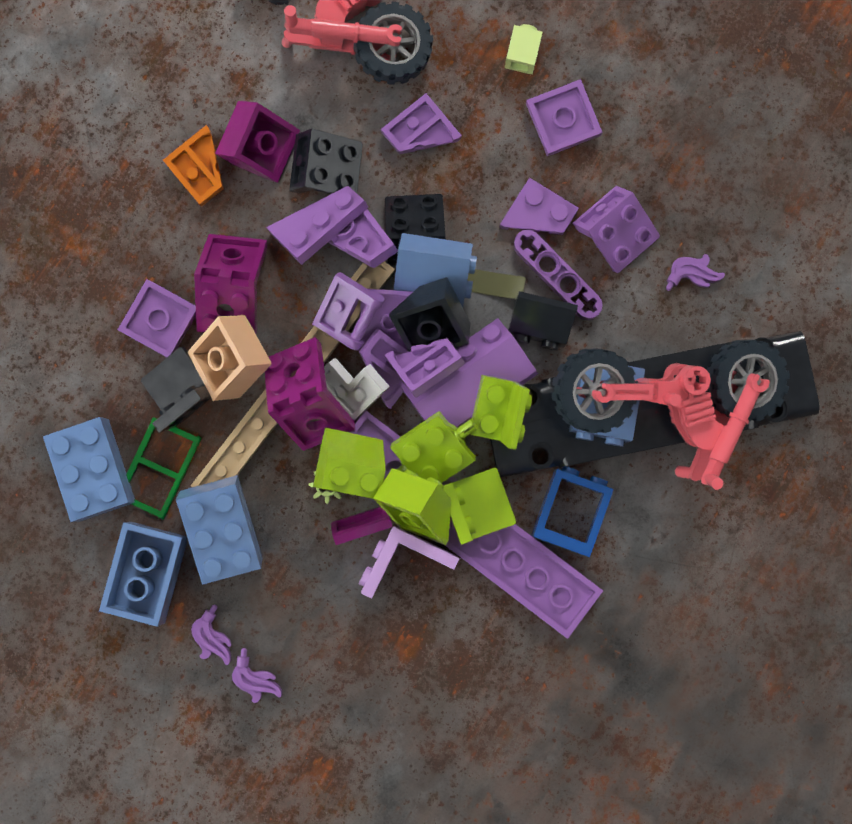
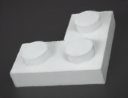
M336 358L328 362L324 367L327 389L354 421L390 387L371 364L363 368L355 378L347 372Z

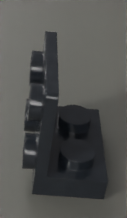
M313 128L296 134L289 191L300 194L316 190L332 194L349 186L357 193L363 143Z
M442 194L385 197L386 234L397 250L402 233L446 240ZM398 252L388 258V263H397Z
M179 347L141 379L142 384L161 409L159 411L161 416L152 423L159 433L177 427L212 399L185 347Z

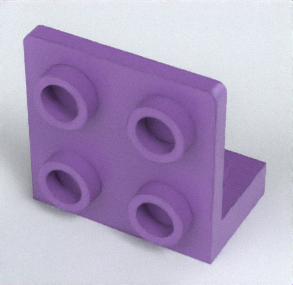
M615 186L573 222L578 232L592 238L612 270L616 273L623 270L660 237L634 193Z

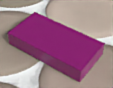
M381 507L331 523L335 545L393 527L390 516Z

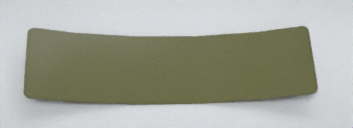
M475 269L474 274L468 273L467 280L473 281L472 292L516 299L518 292L524 291L526 278Z

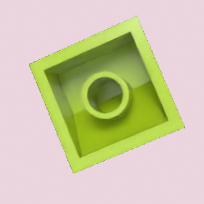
M325 428L313 487L373 499L384 481L386 471L383 440Z
M392 468L373 499L399 528L444 545L449 541L451 499L443 490L444 485L431 477H428L427 480L420 478L410 470L402 472Z

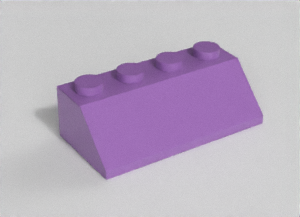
M497 318L471 336L468 345L455 348L465 362L462 367L416 398L405 383L400 387L424 421L440 411L449 423L458 428L472 418L481 375L516 381L523 385L538 373L513 335Z

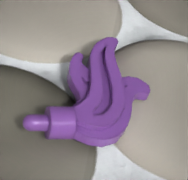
M704 254L701 259L681 257L672 264L666 290L670 291L673 286H677L682 278H688L695 285L706 288L710 286V283L722 280L725 274L714 272L706 267L710 261L707 254Z
M214 604L210 610L206 609L202 617L193 623L191 631L195 641L202 649L201 659L209 658L213 652L223 659L225 665H228L231 662V652L228 647L232 643L224 633L215 631L212 628V622L216 617L215 611L217 610V605Z
M242 648L241 656H237V665L232 673V680L235 685L251 694L253 703L261 699L262 692L275 694L278 698L281 697V687L272 681L276 679V676L268 671H252L248 667L249 657L247 656V649Z

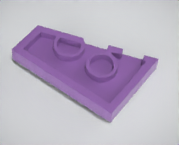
M346 186L266 228L302 265L363 213L368 206L354 190Z
M368 209L328 242L372 268L377 267L398 252L394 243Z

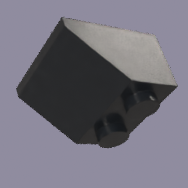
M447 277L419 286L389 314L392 323L409 352H411L412 346L428 345L433 341L446 338L455 348L469 344L471 323Z
M519 291L514 302L508 331L517 342L529 344L530 340L542 342L541 347L558 351L559 347L564 348L568 342L578 305Z

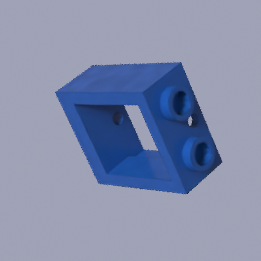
M564 466L562 470L555 469L531 536L590 557L614 489L607 487L608 481L591 476L590 480L579 477L580 471L567 466ZM561 479L602 494L585 543L544 528Z

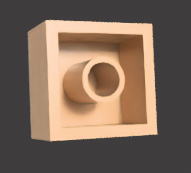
M245 315L218 316L187 352L213 401L240 398L272 364Z

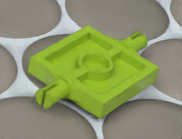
M440 411L436 412L391 443V450L400 459L402 464L396 470L402 472L410 470L420 478L427 480L428 477H431L443 483L475 461L476 456L466 445L465 437L478 430L477 424L470 418L457 428L449 423Z

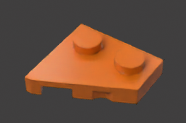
M207 125L163 159L164 163L201 207L224 189L212 134Z

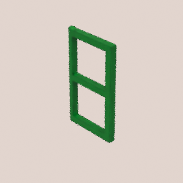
M153 417L126 476L130 483L138 464L142 463L175 479L161 511L134 499L135 503L131 504L164 520L202 438L177 427L169 429V431L193 441L179 473H176L142 457L155 430L152 423L157 418Z

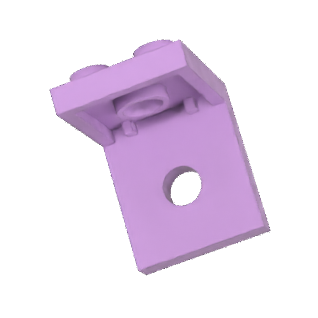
M394 525L387 540H379L372 557L377 560L373 568L366 567L360 579L359 585L364 586L361 594L372 599L399 543L452 569H455L459 557Z

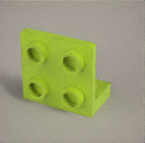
M481 375L472 415L478 430H475L470 435L499 440L509 449L516 450L517 444L522 442L525 433V426L522 424L524 414L529 412L532 403V395L529 394L530 389L516 381Z
M492 468L444 485L443 490L451 499L450 517L461 545L473 541L475 538L516 524L497 468Z

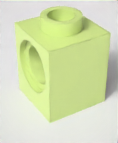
M514 25L505 68L533 75L543 32L538 31L532 25Z

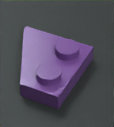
M427 93L381 129V133L399 154L458 142L462 137Z
M529 178L499 227L506 230L509 228L528 229L537 233L543 231L549 234L563 235L579 208Z
M376 328L359 350L365 366L371 364L390 386L380 397L383 403L391 409L403 393L400 386L404 382L392 367L385 354L394 351L398 355L408 351Z
M448 338L433 341L428 345L412 346L411 352L396 355L394 351L385 354L392 367L415 398L465 364L462 356Z

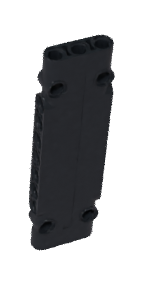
M795 331L755 339L756 341L768 343L770 347H775L780 352L778 355L784 357L787 363L785 366L786 371H789L790 379H787L789 390L782 398L784 402L781 407H776L777 414L774 418L764 416V419L761 421L751 420L748 425H745L743 431L759 428L762 425L817 415L820 410L819 399L803 333ZM727 342L627 362V365L645 369L644 378L651 379L663 378L666 368L674 363L700 366L707 370L713 363L711 359L714 354H719L721 352L719 349L722 346L731 345L732 343ZM748 358L739 363L744 371L746 370ZM756 360L753 373L761 369ZM696 376V382H699V376ZM554 377L541 380L539 383L523 385L535 395V403L530 407L529 412L524 414L522 424L525 426V433L522 442L517 444L516 450L509 449L499 440L490 439L495 466L500 478L685 443L675 424L671 422L672 417H670L668 405L644 400L639 401L633 441L624 442L623 447L605 444L606 438L594 436L593 441L575 438L576 433L569 432L570 425L563 420V416L558 414L555 409L557 404L556 401L552 400V392H554L555 387L552 385ZM536 448L544 449L547 453V460L543 465L536 464L532 459V452Z

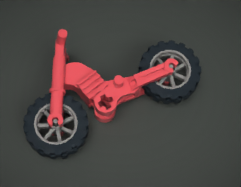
M319 0L316 6L315 19L297 18L294 6L288 5L285 7L284 26L286 30L284 31L282 46L290 48L294 44L308 46L312 49L351 53V55L356 54L355 58L358 64L363 66L362 70L367 75L371 74L374 76L373 79L378 82L383 80L387 81L389 85H395V82L407 83L410 78H416L421 70H424L432 52L433 35H430L431 28L429 23H425L423 20L424 16L419 11L417 13L413 11V7L408 4L403 6L399 5L400 2L392 1L391 4L386 5V2L380 3L381 0ZM366 6L371 7L366 11V15L360 18L359 22H355V24L347 23L349 19L351 20L354 16L363 12ZM403 29L407 31L411 37L402 38L401 33ZM414 44L412 55L402 45ZM398 52L406 58L405 60L395 62Z
M735 340L731 342V345L722 346L719 349L721 352L714 354L711 362L713 363L707 370L700 366L680 363L671 364L666 368L663 378L660 379L638 378L634 380L633 376L636 374L632 367H628V361L622 356L616 355L613 351L603 349H582L577 354L569 355L566 358L567 362L565 364L561 363L557 371L559 373L557 377L553 378L552 385L555 386L554 392H552V400L556 401L557 406H555L558 414L563 416V420L567 424L590 433H606L612 431L611 428L620 427L624 423L623 420L631 416L633 412L631 408L633 404L637 403V400L668 405V409H670L669 414L672 417L671 422L675 424L684 441L688 445L698 447L691 466L676 467V476L693 481L701 480L702 484L719 490L723 487V480L719 476L724 465L728 463L745 425H748L751 420L761 421L764 419V416L773 415L776 412L774 409L777 406L781 407L784 402L782 398L789 390L787 379H790V374L785 368L787 365L786 360L778 355L780 353L778 349L770 347L766 342L756 340ZM748 358L746 370L744 371L739 363ZM756 360L761 369L753 373ZM591 368H595L593 380H590L585 374ZM603 369L608 372L611 378L601 380ZM696 376H699V382H696ZM581 378L585 384L582 387H577V383ZM576 395L585 398L581 405L578 404ZM594 400L597 413L585 412ZM610 401L608 406L603 409L602 403Z

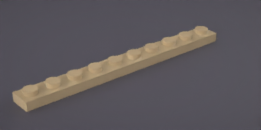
M385 261L375 268L362 263L351 279L366 289H382L395 272V269ZM360 300L345 328L348 332L360 317ZM314 326L302 342L316 337L321 343L323 362L325 363L340 342ZM294 371L290 377L295 376L296 371ZM266 389L192 483V487L239 475L278 423L268 414Z

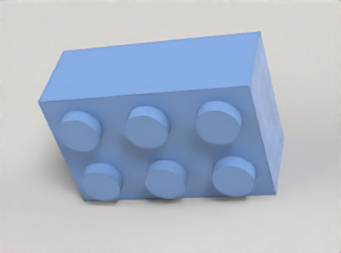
M98 417L43 436L70 522H80L135 503L109 419Z
M238 475L179 492L176 503L202 585L261 569L263 557Z
M123 522L99 611L157 627L165 624L186 548L187 536L134 522Z

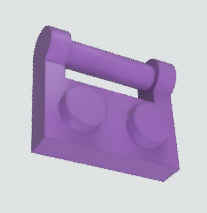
M339 272L334 276L312 325L350 349L360 350L364 343L363 336L376 310L381 308L385 299L381 294L366 289ZM360 300L366 305L353 332L350 333L345 328Z

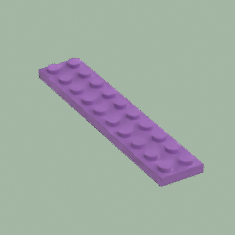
M365 410L356 422L355 430L349 433L383 440L386 467L385 480L392 468L397 469L402 466L400 459L390 448L391 443L400 438V436ZM452 476L442 484L446 485L458 480ZM450 517L449 541L445 546L567 639L603 592L602 589L516 524L475 538L473 541L461 545Z

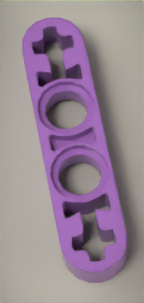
M528 229L519 232L515 237L513 245L517 255L564 302L578 305L576 312L578 317L584 320H592L597 317L603 306L600 297L536 232ZM521 238L525 240L533 239L532 247L537 252L540 247L544 250L538 254L535 261L530 259L534 253L529 248L521 249ZM550 257L555 261L556 267L552 272L541 270L539 262L542 258ZM567 277L573 279L576 283V290L572 293L563 292L560 288V281ZM581 289L585 291L581 297L586 302L590 300L595 302L593 306L594 313L590 310L585 313L582 310L584 304L579 298L575 303L571 300L577 296Z

